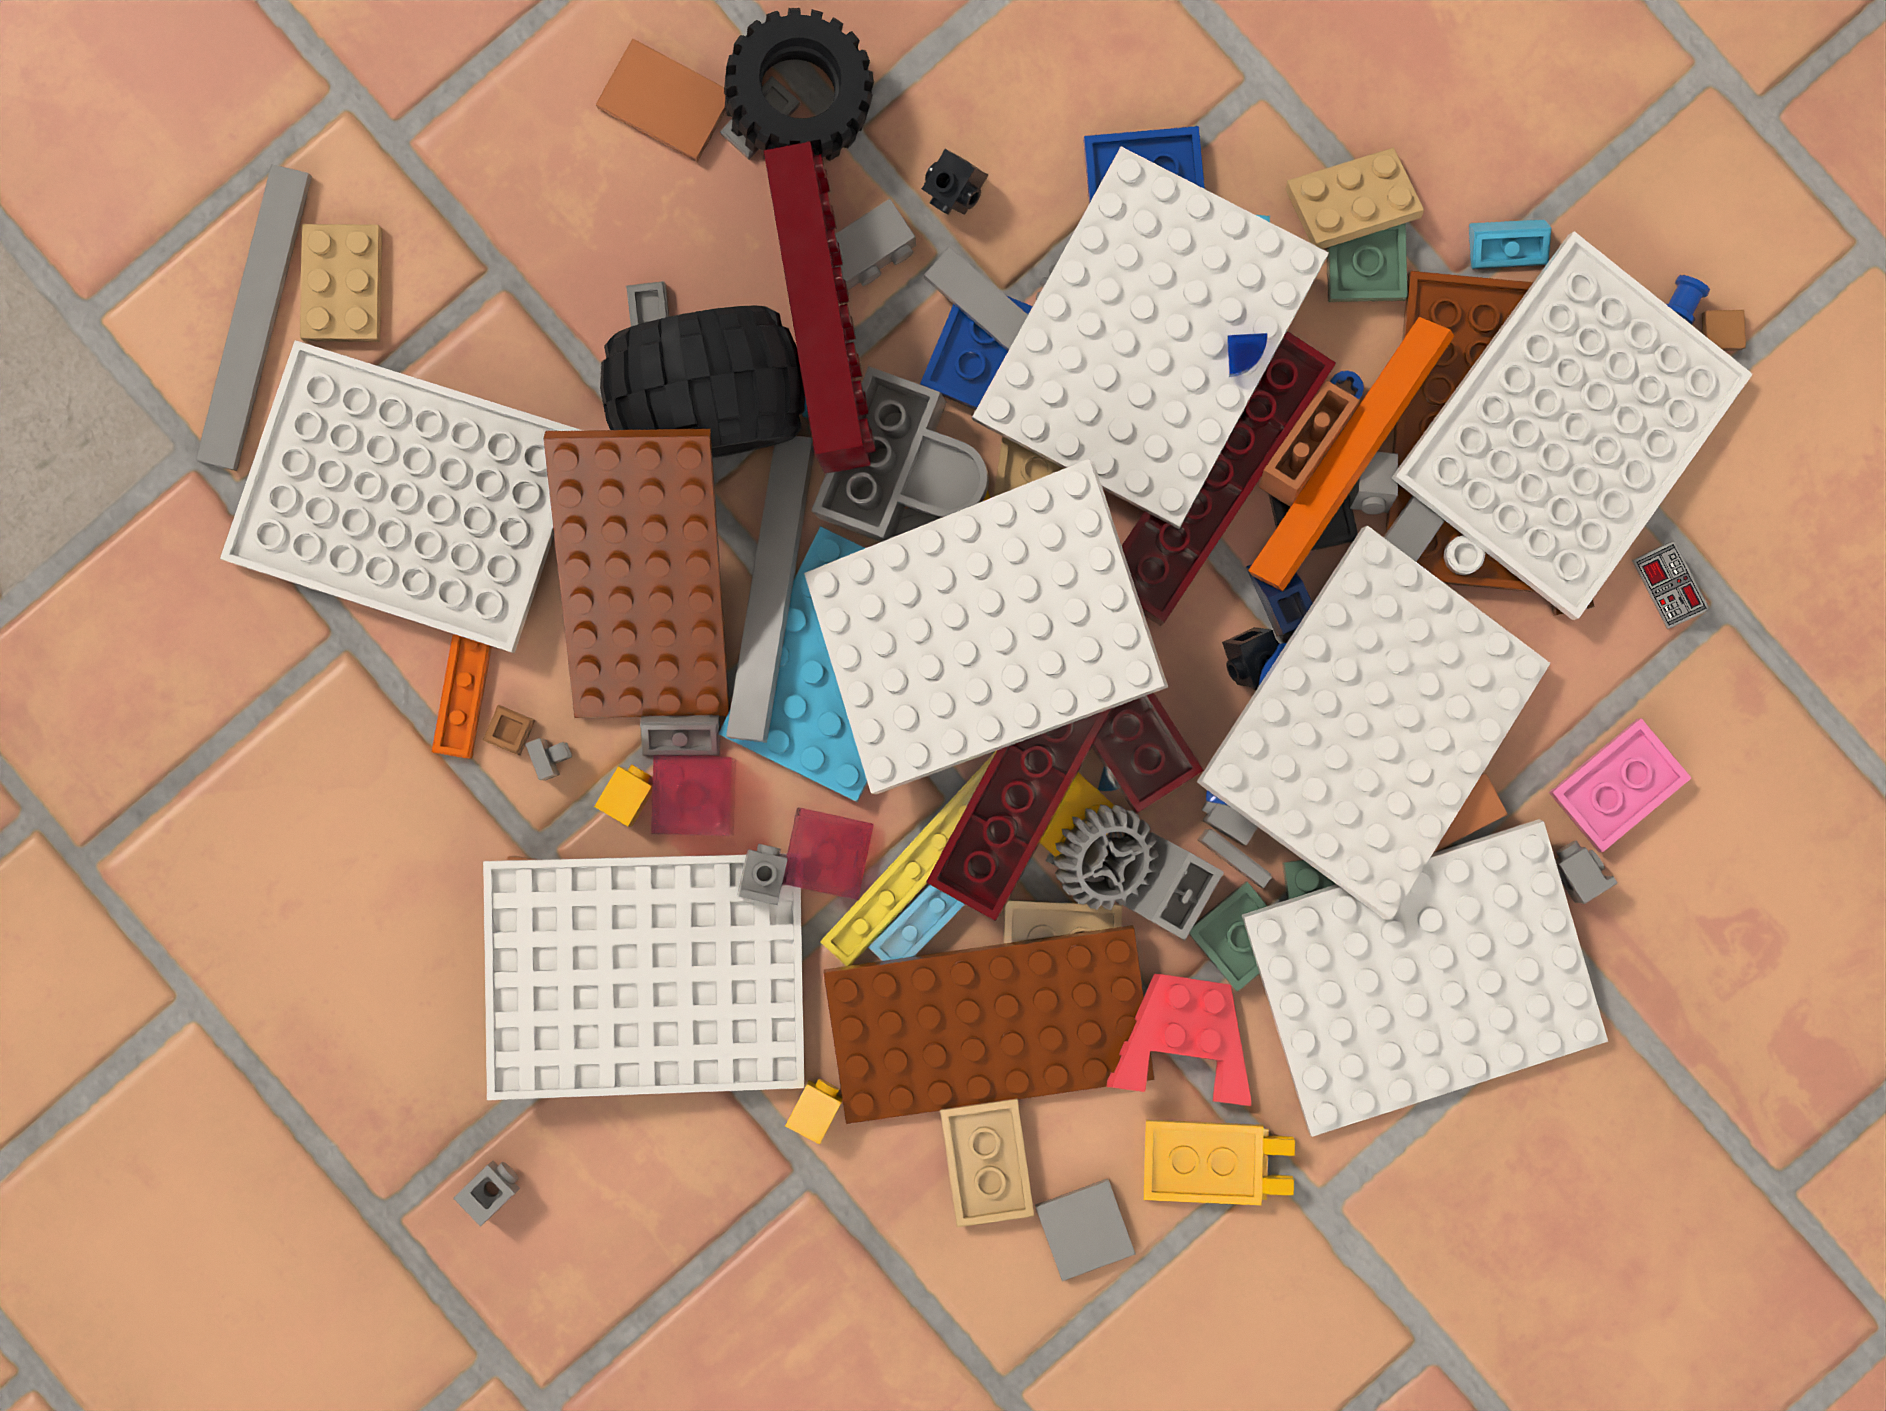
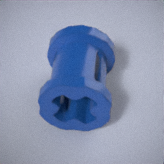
M1679 275L1675 281L1677 288L1670 302L1666 305L1692 325L1695 321L1693 313L1701 298L1708 296L1710 288L1696 278Z

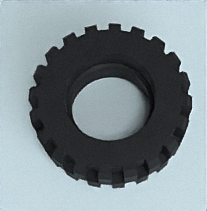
M789 8L787 16L781 17L778 11L766 14L765 23L761 24L758 20L754 21L747 27V35H740L726 66L724 85L725 109L727 116L732 117V128L736 135H744L746 138L745 146L753 153L758 148L764 152V150L810 142L814 155L821 154L822 158L826 157L828 161H831L840 155L843 147L848 149L854 143L857 133L862 131L873 96L874 79L873 72L868 70L870 59L866 50L859 51L858 45L860 40L853 31L847 35L842 32L844 23L834 17L829 23L822 19L823 12L812 9L811 16L801 15L800 8ZM786 60L810 62L822 69L830 78L834 86L833 102L826 111L814 117L794 118L784 115L773 108L763 95L762 80L766 71L777 63Z

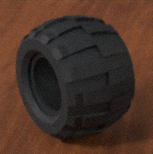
M766 306L724 307L661 318L623 329L615 333L604 345L606 359L601 362L600 391L606 421L610 430L711 429L712 457L718 458L792 440L802 429L799 415L805 412V392L797 346L789 328L782 326L780 313Z

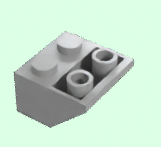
M1151 832L1157 841L1152 847L1157 850L1159 857L1150 861L1155 865L1156 872L1146 874L1145 877L1148 879L1149 885H1139L1137 888L1139 897H1133L1131 894L1126 897V907L1179 938L1186 940L1224 872L1187 850Z

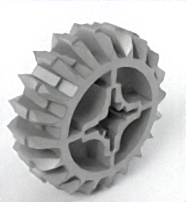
M1100 804L1097 813L1092 809L1085 808V819L1083 820L1078 817H1072L1075 826L1071 831L1069 829H1062L1066 840L1065 842L1055 843L1056 849L1061 854L1052 858L1054 864L1059 868L1055 874L1062 883L1063 890L1068 895H1072L1077 903L1087 904L1090 908L1096 910L1100 905L1105 909L1112 910L1115 901L1119 905L1126 906V897L1129 894L1133 897H1139L1137 890L1139 885H1149L1148 879L1145 877L1146 874L1156 872L1155 865L1150 861L1159 857L1157 850L1152 847L1157 841L1155 836L1149 832V825L1144 820H1140L1139 815L1132 810L1126 811L1118 805H1114L1110 809L1107 805ZM1124 832L1127 836L1121 839L1118 837L1109 839L1106 834ZM1102 875L1106 879L1101 882H1087L1084 880L1090 876L1096 878Z

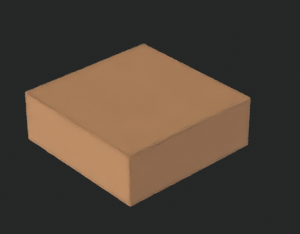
M1744 310L1703 312V335L1723 351L1745 349Z
M497 705L483 741L521 755L535 720Z

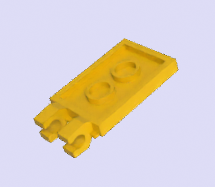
M1146 1120L1144 1200L1262 1205V1200H1267V1194L1294 1195V1178L1292 1175H1268V1155L1295 1156V1139L1293 1136H1269V1129H1264V1126L1261 1124Z

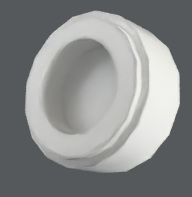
M1464 535L1454 538L1447 544L1444 550L1446 566L1450 571L1459 575L1475 572L1482 566L1485 559V551Z

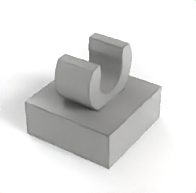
M538 738L525 744L539 780L546 781L559 776L556 763L572 758L569 746L564 742L549 747L546 739Z

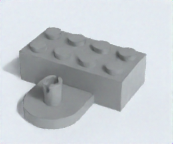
M868 366L862 381V387L866 394L869 414L862 415L863 419H868L875 443L876 452L869 453L871 465L827 473L811 511L821 520L883 542L894 537L906 506L933 517L942 518L982 502L987 494L989 474L980 454L967 443L935 432L946 405L941 392Z

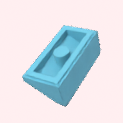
M1545 220L1470 223L1471 268L1547 265L1549 262L1551 240L1550 225Z

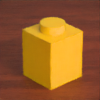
M633 764L630 765L629 769L618 766L594 807L627 827L633 826L656 786L648 782L651 775Z
M818 1079L817 1083L809 1080L785 1127L820 1145L842 1103V1097L837 1095L839 1089L822 1079Z

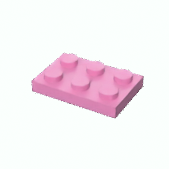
M1640 718L1631 723L1553 788L1549 794L1598 852H1604L1687 783L1691 777L1643 719Z

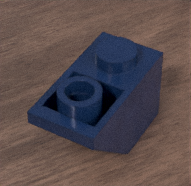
M1251 565L1246 566L1247 571L1249 570ZM1248 571L1276 637L1295 630L1313 604L1297 572L1282 592L1253 577Z

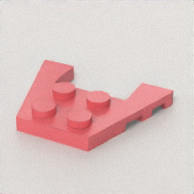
M1154 974L1135 1016L1137 1022L1129 1040L1124 1041L1119 1053L1121 1055L1115 1072L1110 1073L1107 1087L1145 1092L1150 1051L1216 1060L1213 1101L1251 1106V1095L1231 985Z

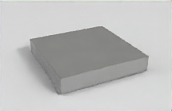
M1108 1178L1035 1205L1062 1281L1135 1255Z

